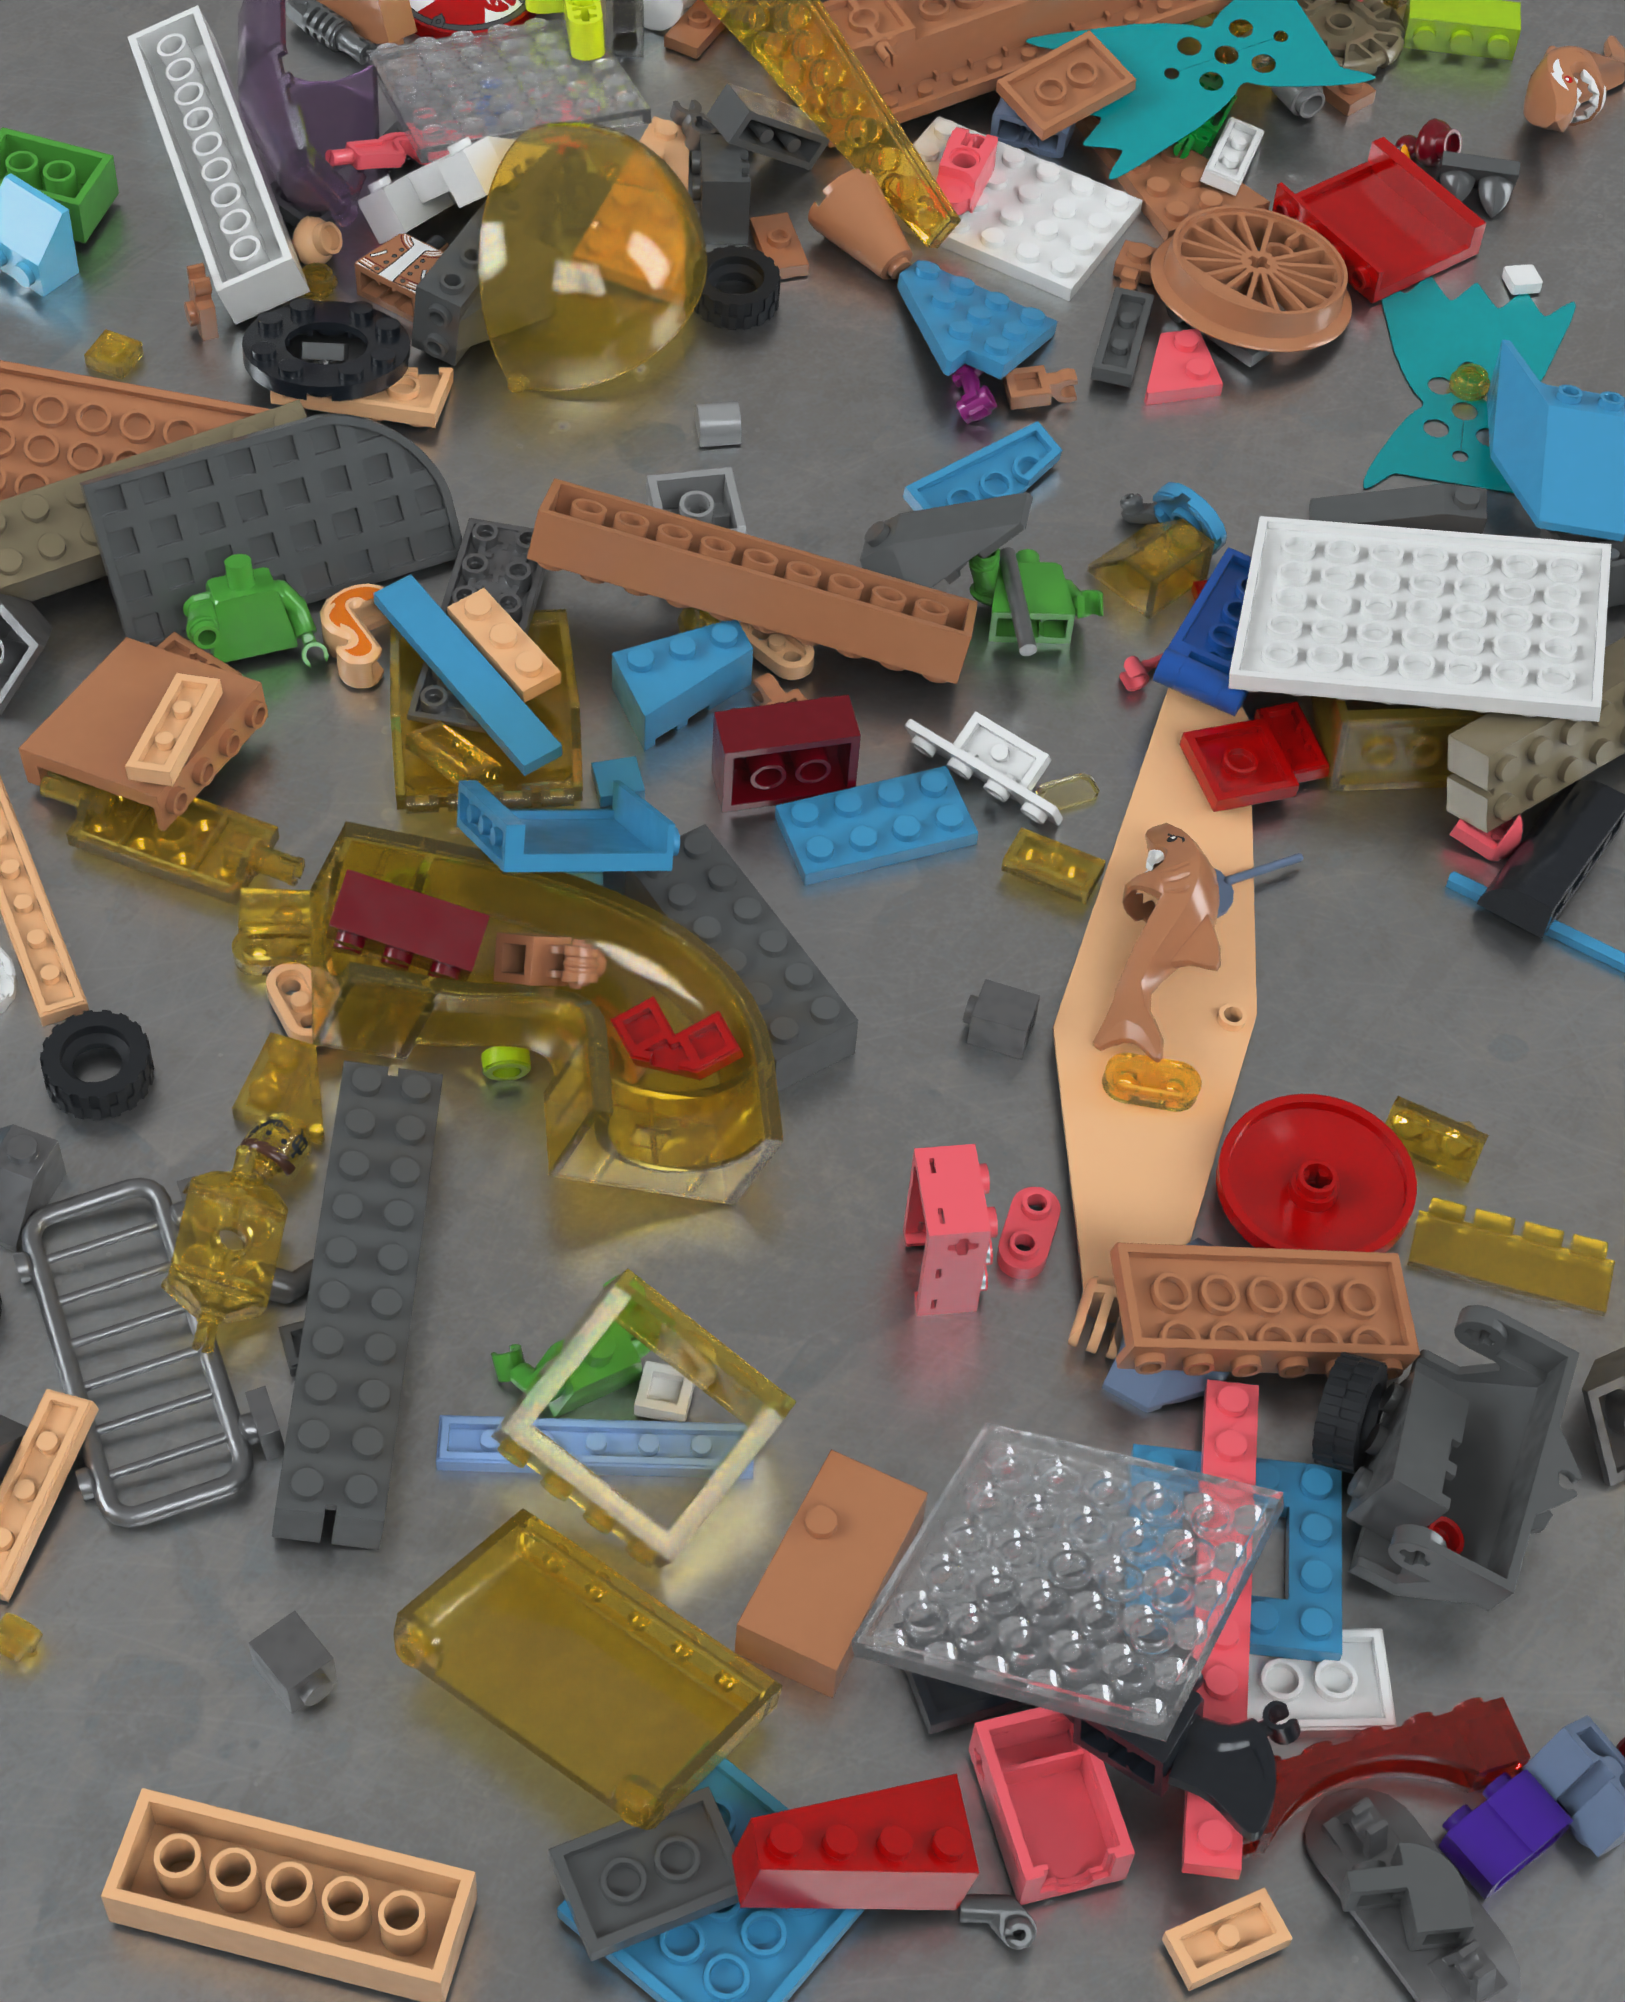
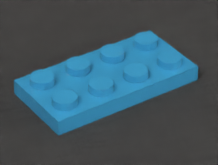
M947 766L776 805L775 819L804 886L977 845L978 840L976 826Z

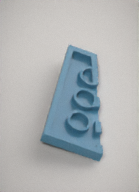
M1037 421L906 486L902 497L913 511L1024 493L1059 461L1063 450Z

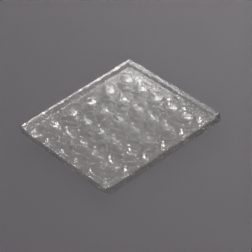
M565 14L561 18L550 20L533 18L527 20L525 24L514 26L497 24L489 27L488 31L479 33L463 30L454 32L449 37L437 39L421 37L416 39L414 43L402 45L384 43L376 49L366 50L368 67L422 164L434 162L450 154L447 147L469 136L472 143L486 136L542 143L652 123L651 108L606 42L605 55L601 58L583 61L572 57Z
M986 1422L851 1640L853 1654L858 1658L1166 1742L1284 1509L1283 1492Z

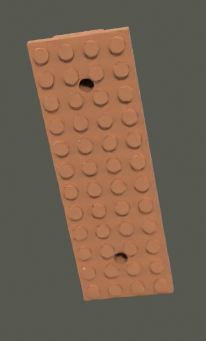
M829 0L813 6V20L804 31L767 43L766 48L768 58L802 109L809 111L831 138L827 145L830 149L996 90L997 80L1053 50L1026 43L1025 41L1029 38L1130 24H1183L1220 11L1233 0Z

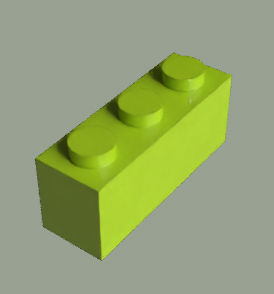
M1407 0L1403 17L1405 28V44L1403 48L1513 61L1521 32V2L1504 0Z

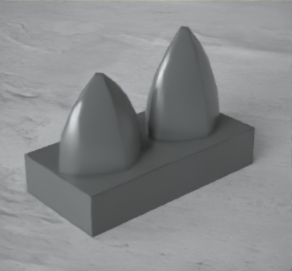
M1444 151L1437 168L1436 181L1460 201H1463L1469 195L1472 188L1479 189L1481 203L1487 214L1493 218L1501 212L1509 201L1519 177L1521 162Z

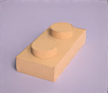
M1264 1887L1165 1931L1162 1941L1188 1991H1191L1288 1947L1293 1938Z

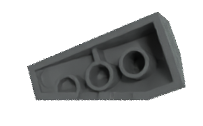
M1432 484L1312 498L1309 504V520L1483 534L1487 521V489L1451 484Z
M1028 492L900 513L884 522L878 521L865 534V543L860 557L862 568L929 588L934 587L943 579L951 584L961 576L960 570L974 556L977 555L979 558L985 559L1026 529L1033 497Z

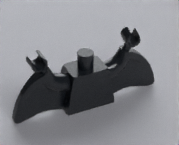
M1103 1601L1097 1602L1093 1607L1094 1627H1074L1044 1633L1012 1646L990 1661L989 1674L992 1678L1032 1692L1051 1702L1074 1723V1743L1160 1798L1166 1793L1170 1785L1181 1788L1209 1802L1247 1840L1256 1841L1264 1833L1273 1810L1276 1795V1764L1272 1747L1267 1737L1269 1736L1274 1743L1279 1745H1288L1293 1743L1301 1732L1298 1720L1294 1718L1289 1719L1286 1723L1276 1724L1278 1721L1284 1720L1289 1716L1285 1703L1277 1700L1268 1703L1263 1710V1720L1259 1722L1251 1718L1238 1723L1227 1724L1203 1717L1204 1699L1196 1692L1204 1682L1201 1671L1193 1663L1184 1659L1178 1660L1167 1673L1145 1660H1134L1124 1667L1116 1658L1115 1651L1118 1642L1117 1637H1120L1127 1627L1126 1608L1122 1605L1119 1617L1114 1621H1106L1102 1619L1104 1612Z

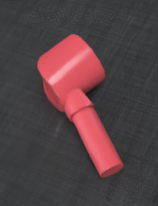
M1163 653L1141 662L1136 656L1128 657L1124 662L1126 671L1121 672L1119 675L1125 688L1130 692H1135L1147 685L1150 678L1148 672L1157 668Z

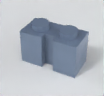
M1587 1715L1564 1726L1522 1769H1527L1557 1803L1560 1802L1574 1820L1570 1825L1574 1837L1599 1857L1625 1841V1757Z

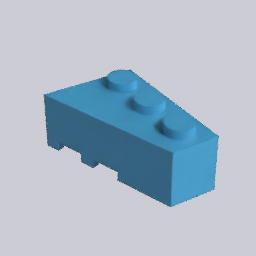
M738 620L718 622L613 652L612 690L644 752L655 745V739L672 728L678 731L686 726L688 718L702 709L707 708L711 710L751 685L753 647Z

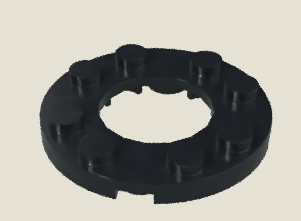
M298 298L292 300L290 305L258 315L257 320L247 328L242 339L243 363L246 371L256 382L278 394L307 400V393L315 397L332 396V401L353 400L381 392L394 385L404 376L408 370L410 339L406 330L397 319L374 309L373 305L368 302L312 301L307 298ZM313 330H317L319 333L327 336H338L348 332V338H361L367 344V348L362 355L354 360L340 364L322 365L305 362L294 357L286 350V346L291 345L290 340L297 335L311 337L313 336Z

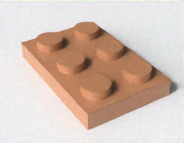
M1089 30L997 80L996 92L1040 140L1044 141L1134 91L1136 78Z

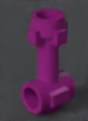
M964 364L955 371L952 379L958 388L963 386L965 394L961 396V400L956 402V406L963 420L970 424L973 421H980L990 415L992 410L997 408V403L986 386L980 388L978 377L984 372Z

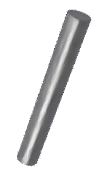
M1006 547L1000 550V566L1019 652L1023 656H1031L1036 653L1037 646L1016 553L1013 548Z

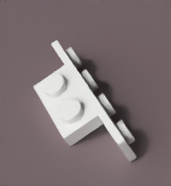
M976 711L953 744L910 718L905 724L906 730L912 737L910 744L922 754L933 758L935 753L949 761L947 767L960 777L969 780L973 775L985 782L983 788L998 800L1006 802L1008 798H1011L1023 805L1020 809L1021 812L1038 824L1043 825L1048 820L1054 825L1059 826L1063 820L1061 813L1055 805L1032 792V789L1052 761L1047 753Z

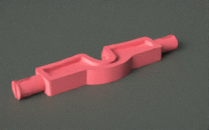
M393 132L384 134L378 139L346 142L345 149H329L325 153V161L329 167L352 165L356 170L401 168L405 163L406 155H408L418 163L427 165L450 154L447 147L465 137H458L454 132L422 135L410 132ZM480 135L469 136L472 143L482 139V137H479Z

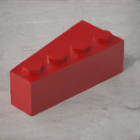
M957 1773L753 1817L750 1819L731 1856L740 1908L957 1910L979 1875Z

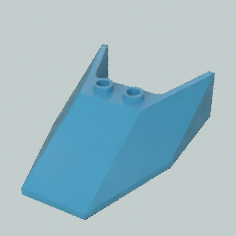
M1502 339L1487 394L1490 458L1537 528L1623 542L1625 538V397L1611 391H1605L1601 394L1582 391L1573 385H1561L1559 387L1546 385L1538 380L1512 342Z

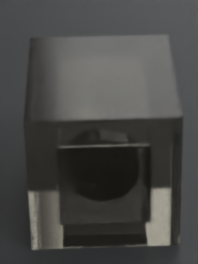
M606 0V57H644L643 0Z

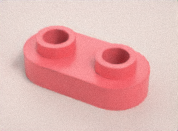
M1024 1188L1016 1193L1011 1202L999 1240L997 1263L1000 1269L1012 1278L1019 1280L1031 1279L1038 1276L1045 1268L1061 1212L1059 1200L1052 1192L1045 1188ZM1029 1206H1038L1041 1207L1043 1210L1036 1211L1031 1209ZM1016 1246H1027L1030 1247L1031 1250L1021 1251Z

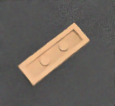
M485 588L447 607L448 617L524 703L561 683V671Z
M176 673L125 765L128 780L167 786L174 785L223 694L220 679Z

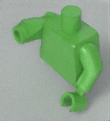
M998 548L985 559L979 558L976 555L968 561L973 578L970 593L976 601L992 607L988 642L1017 643L1001 566L999 564L1000 549ZM1023 549L1016 553L1036 643L1070 644L1075 616L1079 619L1092 614L1103 616V592L1098 590L1080 591L1071 580L1065 579L1061 565L1052 562H1040L1039 554L1034 550Z
M234 554L226 558L224 561L226 575L209 579L206 583V592L192 595L184 604L183 612L188 617L186 624L187 637L197 647L209 649L211 655L224 663L298 647L297 639H301L303 642L301 658L307 666L311 667L306 653L313 646L320 647L325 661H328L329 654L327 648L321 642L316 641L314 636L317 629L305 599L286 581L273 580L269 568L253 569L251 558L246 554Z
M630 1272L622 1273L607 1281L603 1285V1289L616 1316L556 1342L550 1346L535 1368L529 1363H525L522 1348L519 1344L510 1345V1352L497 1354L492 1352L491 1357L498 1381H512L517 1388L535 1402L547 1403L553 1417L558 1418L640 1380L643 1372L640 1359L646 1356L656 1345L660 1332L653 1331V1327H651L652 1324L649 1321L650 1317L648 1316V1304L644 1288L634 1281Z

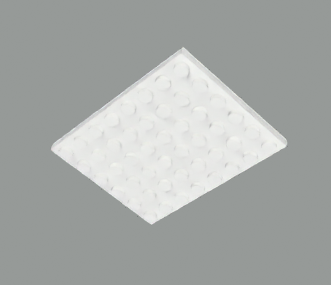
M1260 516L1229 672L1228 689H1240L1248 692L1284 693L1293 696L1328 697L1339 700L1373 701L1389 705L1406 704L1428 706L1434 709L1450 708L1472 710L1479 713L1494 712L1517 714L1525 717L1539 716L1568 719L1571 721L1599 722L1602 704L1612 544Z

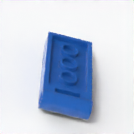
M1228 547L1168 648L1164 651L1152 681L1235 717L1249 694L1246 690L1228 688L1229 672L1252 557Z

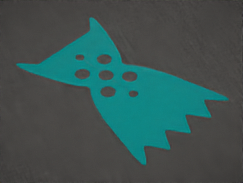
M1233 0L1218 14L1212 25L1205 28L1170 23L1130 24L1032 37L1025 41L1038 47L1054 50L1090 30L1136 78L1134 91L1091 114L1092 116L1100 117L1101 120L1083 142L1084 146L1113 148L1122 151L1110 172L1109 179L1111 180L1135 169L1201 127L1231 100L1240 85L1244 83L1269 87L1349 85L1367 82L1375 78L1372 74L1340 67L1297 0ZM1235 20H1246L1252 25L1253 32L1247 37H1236L1230 32L1229 25ZM1277 31H1283L1288 35V39L1284 42H1279L1274 39L1273 34ZM1191 37L1200 42L1201 50L1195 55H1185L1178 50L1177 43L1182 38ZM1221 46H1230L1238 52V59L1234 63L1223 64L1215 59L1214 53ZM1257 55H1268L1275 60L1276 66L1271 72H1258L1252 66L1253 58ZM1168 68H1174L1179 72V76L1175 79H1169L1165 76L1164 72ZM1208 72L1217 73L1223 78V86L1214 91L1206 90L1200 85V77Z
M1432 276L1420 281L1407 293H1403L1400 290L1381 299L1394 353L1409 385L1422 400L1423 405L1401 423L1380 450L1364 478V489L1376 485L1392 474H1400L1514 493L1490 458V446L1483 445L1476 437L1480 429L1488 428L1487 401L1480 396V390L1483 387L1490 386L1502 339L1512 342L1541 382L1571 323L1576 309L1575 302L1566 304L1552 314L1544 316L1529 294H1519L1505 306L1497 308L1478 283H1474L1456 299L1449 300ZM1465 362L1473 363L1476 366V371L1465 372L1461 365ZM1442 377L1453 384V390L1449 394H1437L1430 390L1428 382L1432 378ZM1466 400V403L1476 408L1477 416L1471 420L1459 419L1452 413V407L1457 403H1465ZM1428 420H1440L1448 426L1449 432L1443 437H1433L1424 431L1423 425ZM1456 451H1462L1468 455V460L1459 462L1452 455Z

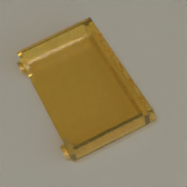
M524 1508L399 1611L393 1634L396 1653L404 1664L420 1671L618 1813L627 1824L645 1830L656 1828L776 1708L783 1685Z

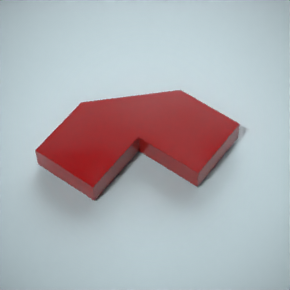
M652 996L610 1019L636 1066L702 1080L744 1057L720 1011L675 1034L655 997Z

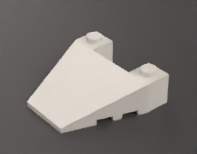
M469 136L448 146L447 149L450 154L394 181H391L389 175H386L367 185L370 193L357 200V203L379 245L398 234L407 233L455 203L461 208L489 195L515 179V174L518 173L519 175L528 170L527 167L534 165L546 149H551L548 144L486 136L472 143Z

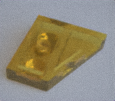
M270 1032L232 1107L233 1119L255 1126L259 1125V1127L271 1119L280 1120L284 1123L283 1126L285 1125L290 1130V1133L283 1126L279 1127L280 1124L277 1127L270 1123L262 1128L293 1137L301 1135L302 1128L303 1137L306 1141L322 1145L325 1135L316 1045Z

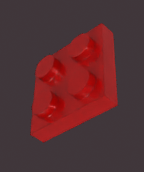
M1265 718L1183 732L1179 745L1213 812L1296 796L1300 785Z

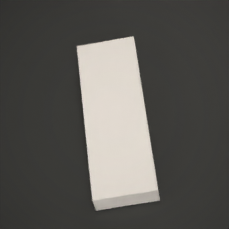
M1229 117L1205 167L1200 182L1236 196L1265 131L1236 118Z

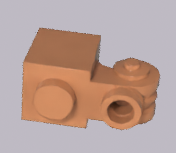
M497 932L493 981L530 986H568L569 983L570 988L581 989V986H589L590 983L598 982V978L605 972L606 958L600 949L593 948L592 944L585 943L583 939L572 940V937L535 933Z

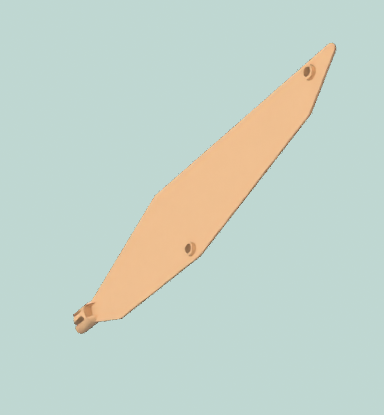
M1171 688L1167 690L1052 1028L1083 1287L1082 1297L1068 1338V1345L1077 1346L1087 1320V1314L1095 1318L1086 1351L1094 1354L1097 1352L1106 1323H1115L1105 1355L1106 1358L1112 1360L1118 1354L1123 1338V1329L1110 1251L1117 1242L1186 1245L1190 1243L1257 1016L1253 877L1231 885L1234 891L1233 903L1227 913L1216 920L1215 930L1221 948V966L1218 971L1194 966L1179 967L1151 995V1012L1164 1039L1162 1060L1160 1062L1153 1061L1135 1044L1123 1043L1103 1051L1093 1046V1041L1113 1002L1116 986L1133 947L1146 925V922L1143 920L1134 921L1126 913L1122 901L1125 885L1137 875L1148 870L1146 869V862L1149 852L1145 838L1147 830L1164 823L1182 829L1199 845L1213 868L1221 871L1225 877L1254 868L1252 805L1213 812L1179 745L1183 732L1249 721V718L1242 706L1234 717ZM1137 891V893H1143V903L1153 900L1156 906L1159 901L1157 898L1144 891Z

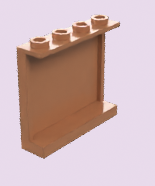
M126 637L18 749L29 783L44 787L56 773L153 807L160 830L165 831L179 815L186 811L188 805L202 789L213 781L215 775L230 758L237 755L241 746L250 736L263 726L269 717L268 707L265 702L262 683ZM176 673L220 679L223 694L174 785L167 786L128 780L125 765Z

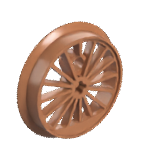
M1217 206L1200 210L1185 218L1176 228L1174 235L1165 240L1152 257L1150 266L1151 279L1155 290L1163 302L1189 325L1229 344L1267 352L1310 350L1336 339L1346 329L1351 318L1352 302L1346 288L1348 272L1340 253L1325 237L1314 229L1277 212L1248 206ZM1277 302H1278L1286 311H1281V310L1279 309V307H1278Z

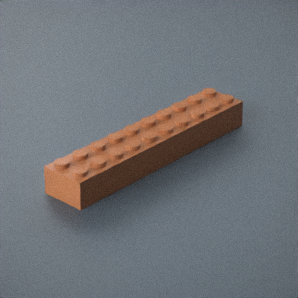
M554 478L538 510L527 555L528 560L537 562L539 566L547 570L560 571L563 569L580 574L588 582L597 584L607 582L618 585L633 595H652L666 599L670 605L677 608L687 609L693 607L707 611L712 617L722 621L738 620L745 622L763 633L772 634L779 632L793 636L804 645L817 646L820 644L834 648L846 657H865L880 662L882 666L890 670L902 671L906 669L920 673L924 678L935 683L950 682L957 684L972 638L978 605L977 601Z

